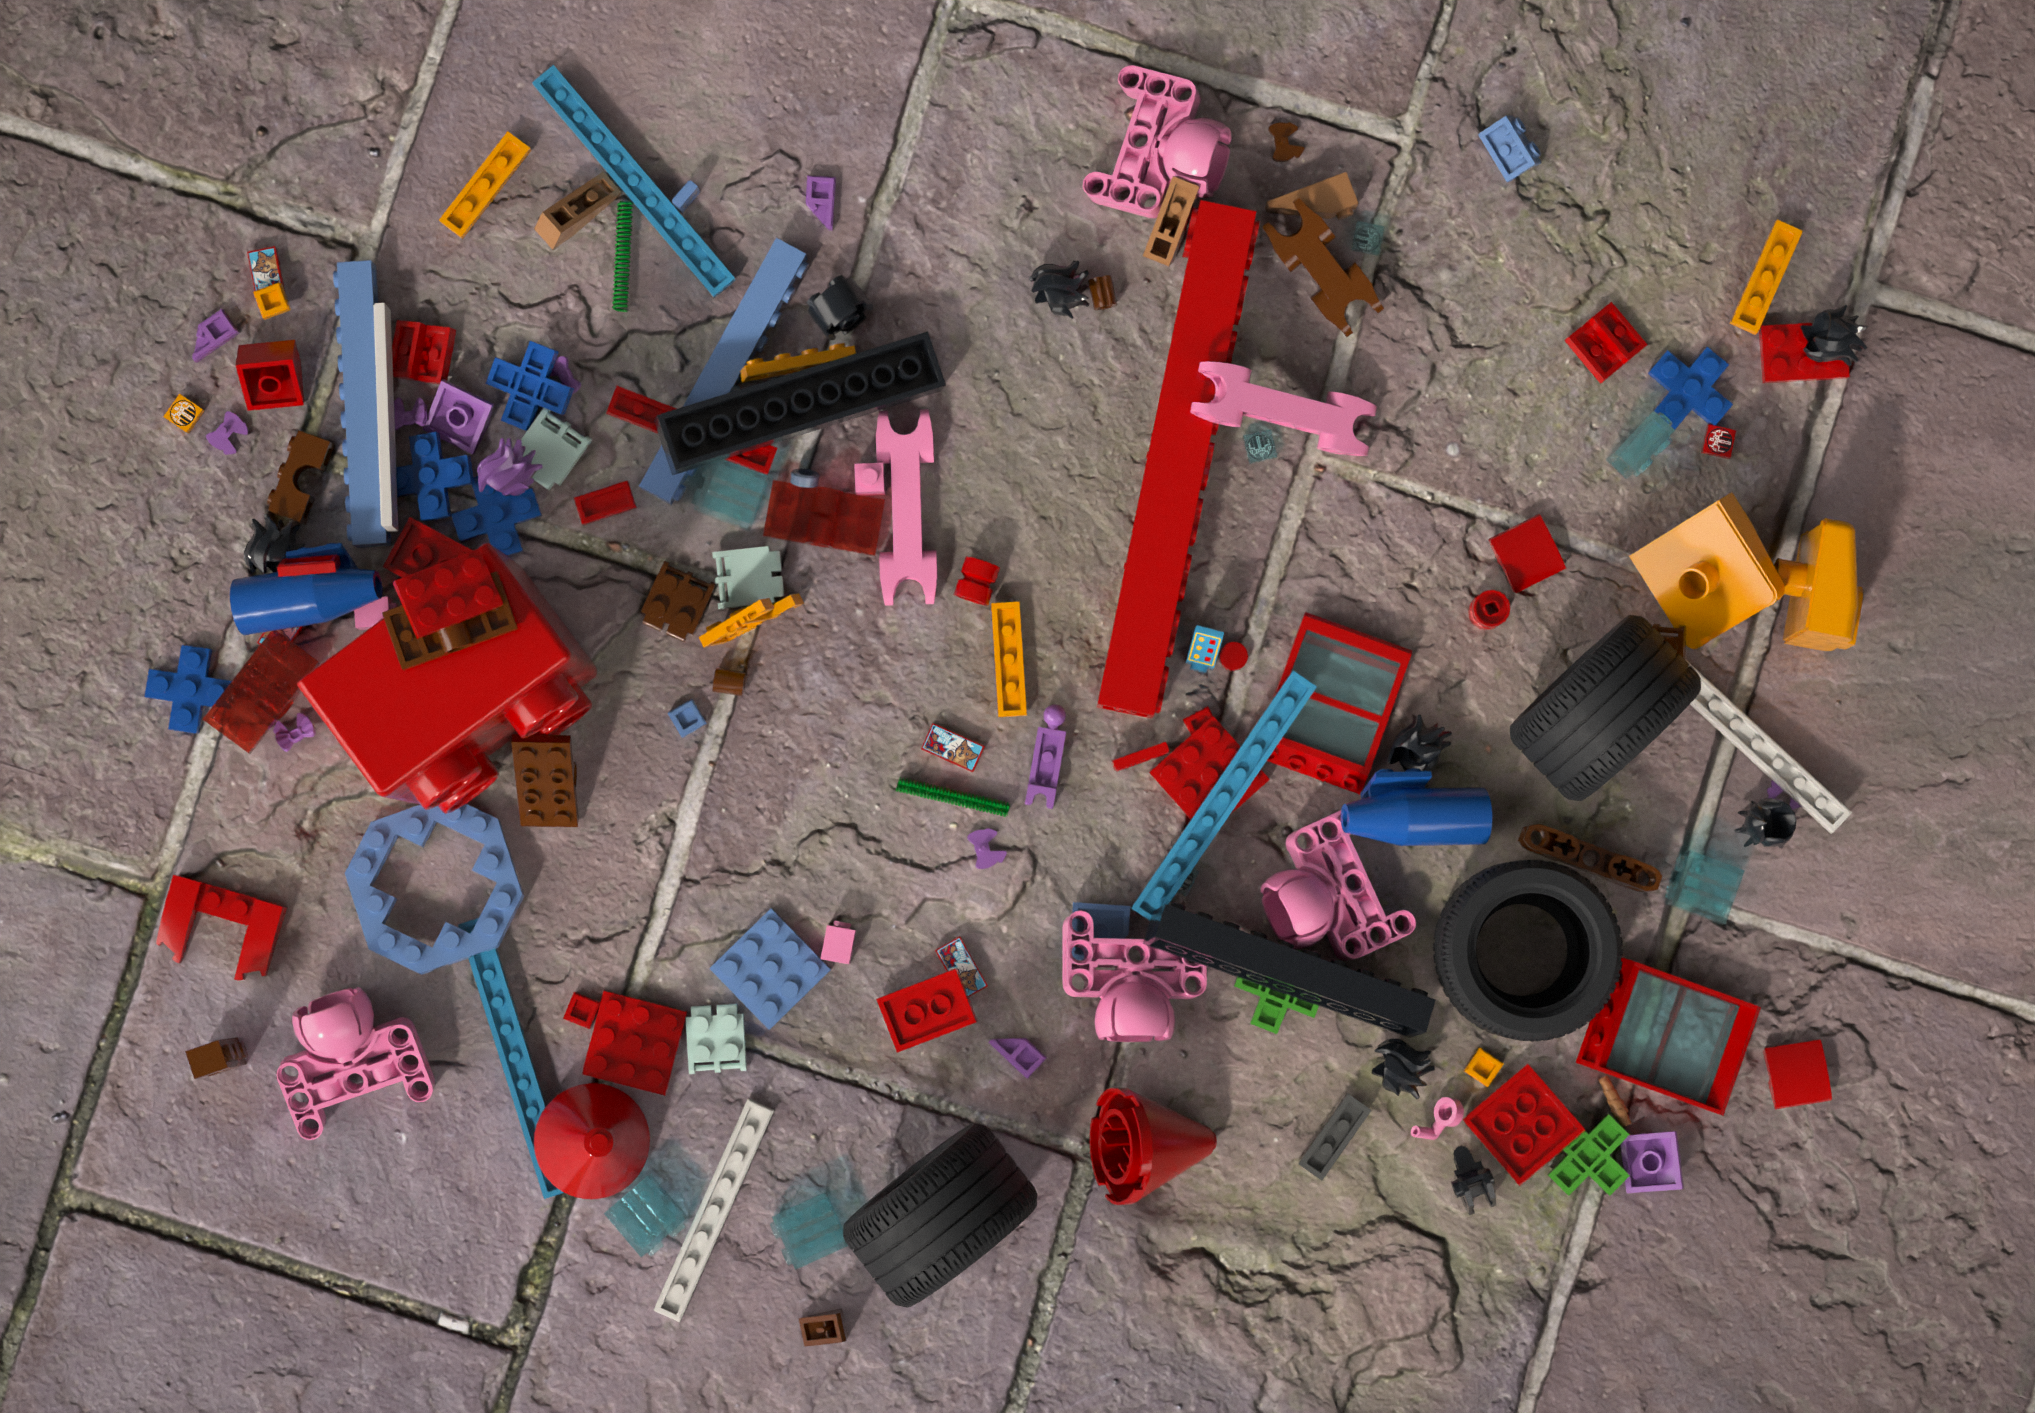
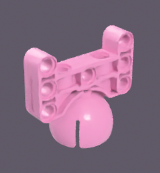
M1129 65L1124 67L1118 74V82L1126 95L1137 99L1113 175L1101 172L1089 173L1083 180L1085 193L1096 204L1147 218L1158 217L1173 175L1199 185L1200 188L1196 198L1212 197L1214 191L1219 188L1227 167L1230 149L1226 145H1229L1231 142L1230 128L1214 119H1195L1201 97L1192 81L1138 66ZM1131 78H1139L1135 86H1127ZM1165 84V89L1161 93H1153L1157 85ZM1186 91L1192 92L1189 99L1180 100L1182 93ZM1142 137L1148 138L1144 146H1136L1138 139ZM1096 184H1104L1100 192L1092 193V189ZM1130 190L1128 198L1118 200V196L1122 191ZM1151 197L1157 198L1156 203L1152 207H1145L1147 199Z
M1341 810L1288 835L1286 848L1298 870H1284L1272 875L1262 884L1261 893L1264 895L1262 897V904L1266 916L1279 939L1293 944V949H1304L1312 946L1327 934L1336 957L1342 961H1350L1411 934L1416 928V920L1414 915L1407 910H1400L1385 915L1351 841L1350 834L1345 833L1342 829ZM1324 824L1331 828L1330 838L1323 834L1322 827ZM1299 835L1306 839L1307 846L1305 849L1298 845L1297 839ZM1348 876L1355 881L1354 890L1348 888L1346 884ZM1397 917L1403 921L1404 927L1402 931L1398 930L1395 926V919ZM1372 928L1379 934L1377 943L1371 939L1370 932ZM1347 940L1354 944L1353 954L1348 953L1346 950Z
M1080 910L1066 917L1062 926V984L1065 992L1072 997L1101 998L1096 1009L1094 1021L1096 1034L1100 1040L1150 1042L1153 1037L1156 1041L1170 1040L1174 1033L1175 1015L1169 999L1189 1000L1201 995L1207 986V966L1198 963L1192 964L1184 958L1144 945V939L1094 938L1093 919L1089 913ZM1073 918H1078L1083 922V932H1077L1073 929ZM1073 947H1079L1083 950L1084 959L1082 961H1078L1072 956ZM1130 948L1139 951V962H1133L1129 958ZM1096 968H1115V970H1096ZM1152 969H1171V971H1152ZM1077 975L1083 979L1084 988L1082 990H1078L1072 985L1073 976ZM1187 978L1195 981L1197 986L1195 992L1187 990L1185 986Z
M347 988L324 995L311 1001L308 1008L301 1006L292 1015L294 1033L307 1050L285 1057L281 1061L276 1075L297 1132L304 1139L314 1140L321 1135L326 1124V1115L323 1108L401 1081H403L409 1098L415 1102H425L432 1095L435 1078L415 1025L410 1019L400 1017L377 1025L376 1028L373 1027L374 1012L372 1003L362 988ZM403 1028L408 1032L409 1036L404 1039L395 1036L394 1030ZM414 1055L417 1057L418 1063L409 1065L405 1062L404 1056ZM294 1066L299 1074L289 1076L286 1074L284 1067ZM357 1073L362 1076L364 1082L359 1084L353 1083L349 1075ZM416 1081H423L428 1085V1089L419 1091L414 1087V1083ZM297 1092L305 1093L309 1101L299 1102L294 1094ZM314 1119L318 1122L319 1127L309 1128L304 1120Z

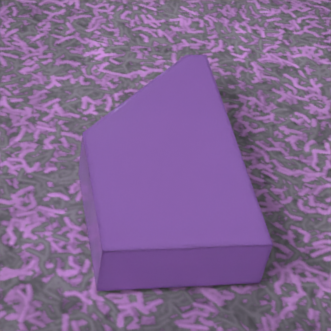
M807 175L806 206L829 231H833L836 177Z
M220 309L198 325L197 341L192 356L196 363L240 334L223 309Z
M1027 1038L991 1039L989 1041L1027 1079L1047 1058Z

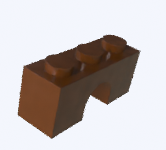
M299 430L296 436L291 437L287 447V451L290 452L286 463L282 462L277 473V478H279L276 489L271 490L267 499V505H270L268 511L306 525L315 498L300 490L299 478L305 470L311 468L326 472L335 449L333 443Z
M238 1037L217 1040L185 1051L194 1079L214 1076L247 1064L245 1058L248 1057V1052L244 1042H239Z

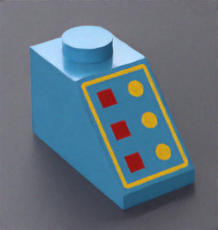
M1198 625L1195 626L1185 663L1191 664V670L1207 673V669H1214L1224 632Z

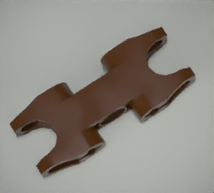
M1298 197L1293 203L1302 221L1301 227L1296 233L1282 235L1268 221L1262 225V228L1268 235L1275 253L1290 272L1303 264L1321 288L1310 297L1324 317L1348 337L1353 332L1346 322L1344 313L1345 308L1350 302L1356 299L1364 300L1377 313L1381 312L1384 307L1380 303L1372 283L1355 262L1345 270L1337 263L1325 247L1336 236L1324 220Z
M1535 824L1522 827L1517 840L1527 851L1583 870L1633 891L1658 890L1663 877L1659 870L1651 865L1595 846L1545 825ZM1534 830L1538 831L1541 835L1539 845H1535L1531 841V833ZM1563 843L1566 853H1562V849L1557 847L1558 844ZM1587 850H1591L1596 855V862L1592 866H1587L1583 861V855ZM1613 864H1616V867L1622 871L1617 873V870L1613 868ZM1642 871L1645 872L1648 878L1644 886L1638 880L1639 874Z

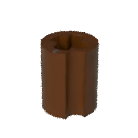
M1111 275L1088 280L1094 310H1105L1117 306Z
M716 668L713 692L743 696L746 672Z

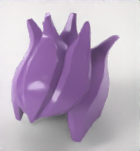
M501 438L497 451L488 455L478 465L479 491L482 492L486 484H488L495 490L502 492L505 496H519L524 493L526 489H529L528 486L534 482V479L530 477L535 471L542 469V464H531L536 450H532L523 457L525 446H522V440L517 439L514 448H512L511 438H507L506 443Z

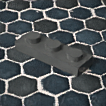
M1347 1093L1298 1164L1322 1181L1372 1110Z

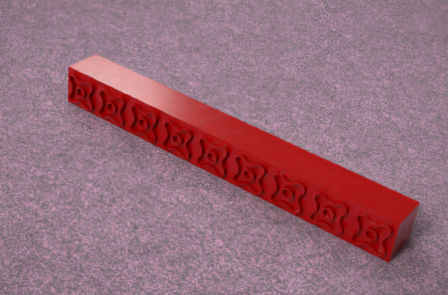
M1200 200L1198 208L1193 207L1182 256L1188 258L1149 451L1146 455L1147 461L1127 559L1124 563V574L1096 708L1150 719L1153 718L1155 713L1161 712L1170 668L1164 666L1166 657L1171 658L1181 614L1180 610H1176L1177 601L1182 602L1192 560V554H1187L1188 546L1193 547L1195 544L1204 500L1203 498H1198L1200 490L1205 491L1215 446V443L1210 442L1211 435L1216 436L1219 426L1217 423L1207 421L1192 414L1190 410L1193 402L1210 403L1216 394L1214 382L1198 371L1200 362L1230 364L1232 362L1237 338V331H1232L1233 325L1238 326L1241 318L1249 276L1244 275V270L1249 271L1260 224L1259 220H1255L1256 211Z

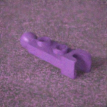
M1057 704L1049 705L1043 713L1047 728L1038 727L1025 805H1031L1034 796L1041 793L1047 798V808L1053 809L1066 737V731L1058 730V727L1065 721L1066 712L1064 708Z

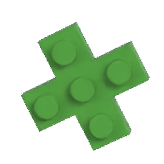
M1238 977L1234 983V987L1260 996L1250 1024L1275 1034L1279 1031L1287 1008L1315 1018L1319 1007Z
M1607 1114L1589 1133L1583 1132L1563 1150L1567 1155L1547 1175L1568 1196L1588 1176L1610 1196L1630 1176L1610 1156L1630 1134Z

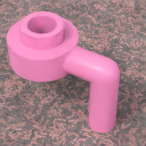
M1441 1098L1434 1107L1436 1121L1432 1127L1413 1126L1411 1135L1416 1138L1436 1140L1446 1126L1455 1127L1462 1121L1464 1115L1462 1103L1455 1098Z

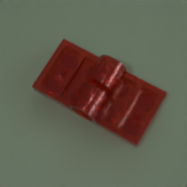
M773 480L763 537L876 557L885 499L845 493L828 487H799L792 483Z
M271 631L203 720L251 754L276 720L279 721L293 705L294 697L300 691L297 686L298 681L317 668L320 662L278 631Z

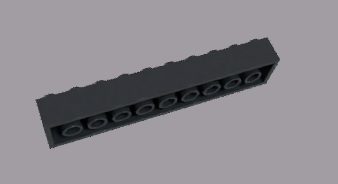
M927 331L656 416L654 423L671 473L675 475L941 392L946 383Z
M1169 902V905L1164 904L1152 913L1144 938V945L1408 1038L1427 1032L1436 999L1427 997L1428 992L1412 988L1410 991L1402 988L1401 983L1396 980L1386 978L1382 981L1374 978L1375 974L1370 971L1348 969V964L1334 959L1329 962L1320 959L1321 955L1317 952L1304 950L1303 953L1293 949L1294 945L1289 942L1278 940L1275 943L1267 940V935L1263 933L1239 930V925L1224 921L1223 924L1213 921V916L1204 912L1193 914L1185 911L1186 907L1179 903Z

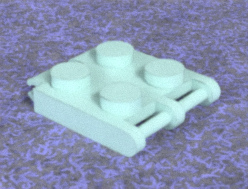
M543 408L521 440L522 446H525L523 457L532 450H536L531 464H542V469L537 470L532 478L547 490H550L555 483L559 486L562 484L592 439L589 436H582L571 428L569 422H562L550 413L551 410ZM546 417L561 428L557 429L555 426L545 420ZM568 432L569 434L577 438L579 441H581V444L577 443L572 438L567 436L566 433Z
M769 546L712 552L717 566L718 577L715 578V584L719 585L720 603H718V609L747 607L760 599L770 598L772 604H774L775 598L784 597L782 576L772 577V572L782 571L780 551H770ZM721 558H724L726 576L724 577ZM724 583H727L729 602H726Z
M737 1004L717 1005V1015H712V1005L691 1006V1017H686L689 1074H695V1071L715 1070V1073H720L722 1069L738 1068L741 1071H747L744 1013L738 1014ZM740 1060V1063L721 1064V1061ZM699 1062H714V1064L710 1065H695V1063Z

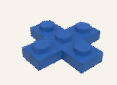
M530 341L521 367L495 357L486 384L510 394L501 421L527 431L534 421L539 406L565 415L574 388L549 378L559 351Z
M1706 347L1688 368L1667 350L1647 373L1669 391L1652 414L1673 431L1691 410L1708 424L1716 426L1733 405L1712 387L1729 364Z
M438 432L409 436L413 464L396 467L397 498L417 494L421 521L451 517L448 489L474 484L471 456L463 455L443 459L440 434Z
M478 476L474 477L472 487L478 506L451 514L459 541L464 542L487 534L490 544L508 557L524 552L516 524L542 516L534 489L525 490L519 496H505L502 492L486 484L484 490L480 492Z
M181 645L177 673L149 669L145 697L172 701L169 730L199 734L203 706L232 710L236 682L208 678L212 655L211 649Z

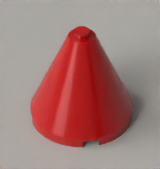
M581 1084L568 1088L558 1094L542 1111L534 1132L535 1156L545 1177L562 1192L582 1199L606 1198L627 1188L642 1171L650 1149L649 1127L640 1107L623 1091L605 1084Z
M1110 1088L1104 1091L1096 1102L1097 1106H1102L1099 1117L1091 1118L1089 1141L1094 1176L1098 1186L1105 1185L1110 1194H1106L1105 1198L1115 1205L1136 1203L1211 1155L1217 1145L1216 1135L1208 1126L1128 1088Z

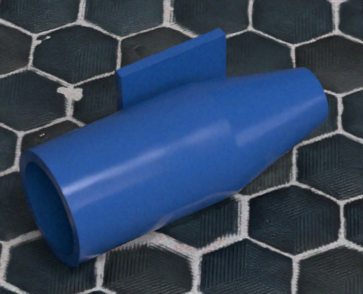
M328 543L324 546L304 547L286 552L287 558L338 554L341 565L337 572L278 577V572L234 579L230 587V605L233 619L242 635L329 622L381 599L383 595L381 577L376 570L358 569L342 543Z
M1413 768L1405 772H1394L1392 769H1382L1375 772L1360 794V800L1343 804L1341 809V826L1345 833L1398 846L1485 845L1490 838L1492 830V805L1490 796L1484 787L1425 788V785L1432 777L1431 771H1421V769Z

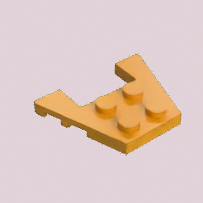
M799 593L789 595L772 604L770 598L760 599L747 608H741L729 615L730 618L726 621H718L705 628L707 632L701 635L699 639L703 647L725 644L757 628V625L763 624L764 621L775 619L782 615L781 613L792 607L796 608L804 604Z

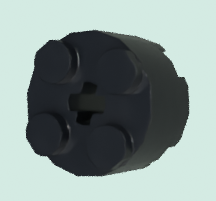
M843 275L835 277L829 283L830 287L822 294L818 292L812 295L806 302L809 306V315L828 340H835V334L840 331L846 335L854 330L867 318L864 312L867 309L870 311L874 308L872 302L853 278L845 279Z

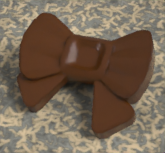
M1279 122L1268 127V131L1274 137L1276 148L1272 156L1273 161L1286 162L1293 157L1299 158L1305 148L1289 145L1288 136L1296 132L1298 126L1291 122Z

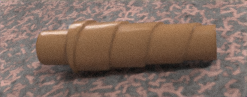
M1607 1075L1600 1078L1599 1082L1614 1118H1617L1622 1128L1630 1125L1632 1122L1627 1114L1629 1110L1626 1108L1611 1080H1609Z

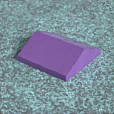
M443 379L440 382L427 416V422L422 430L428 433L438 432L440 439L474 454L489 426L494 404Z
M1677 1131L1630 1134L1620 1144L1623 1169L1630 1175L1625 1180L1627 1193L1684 1189Z

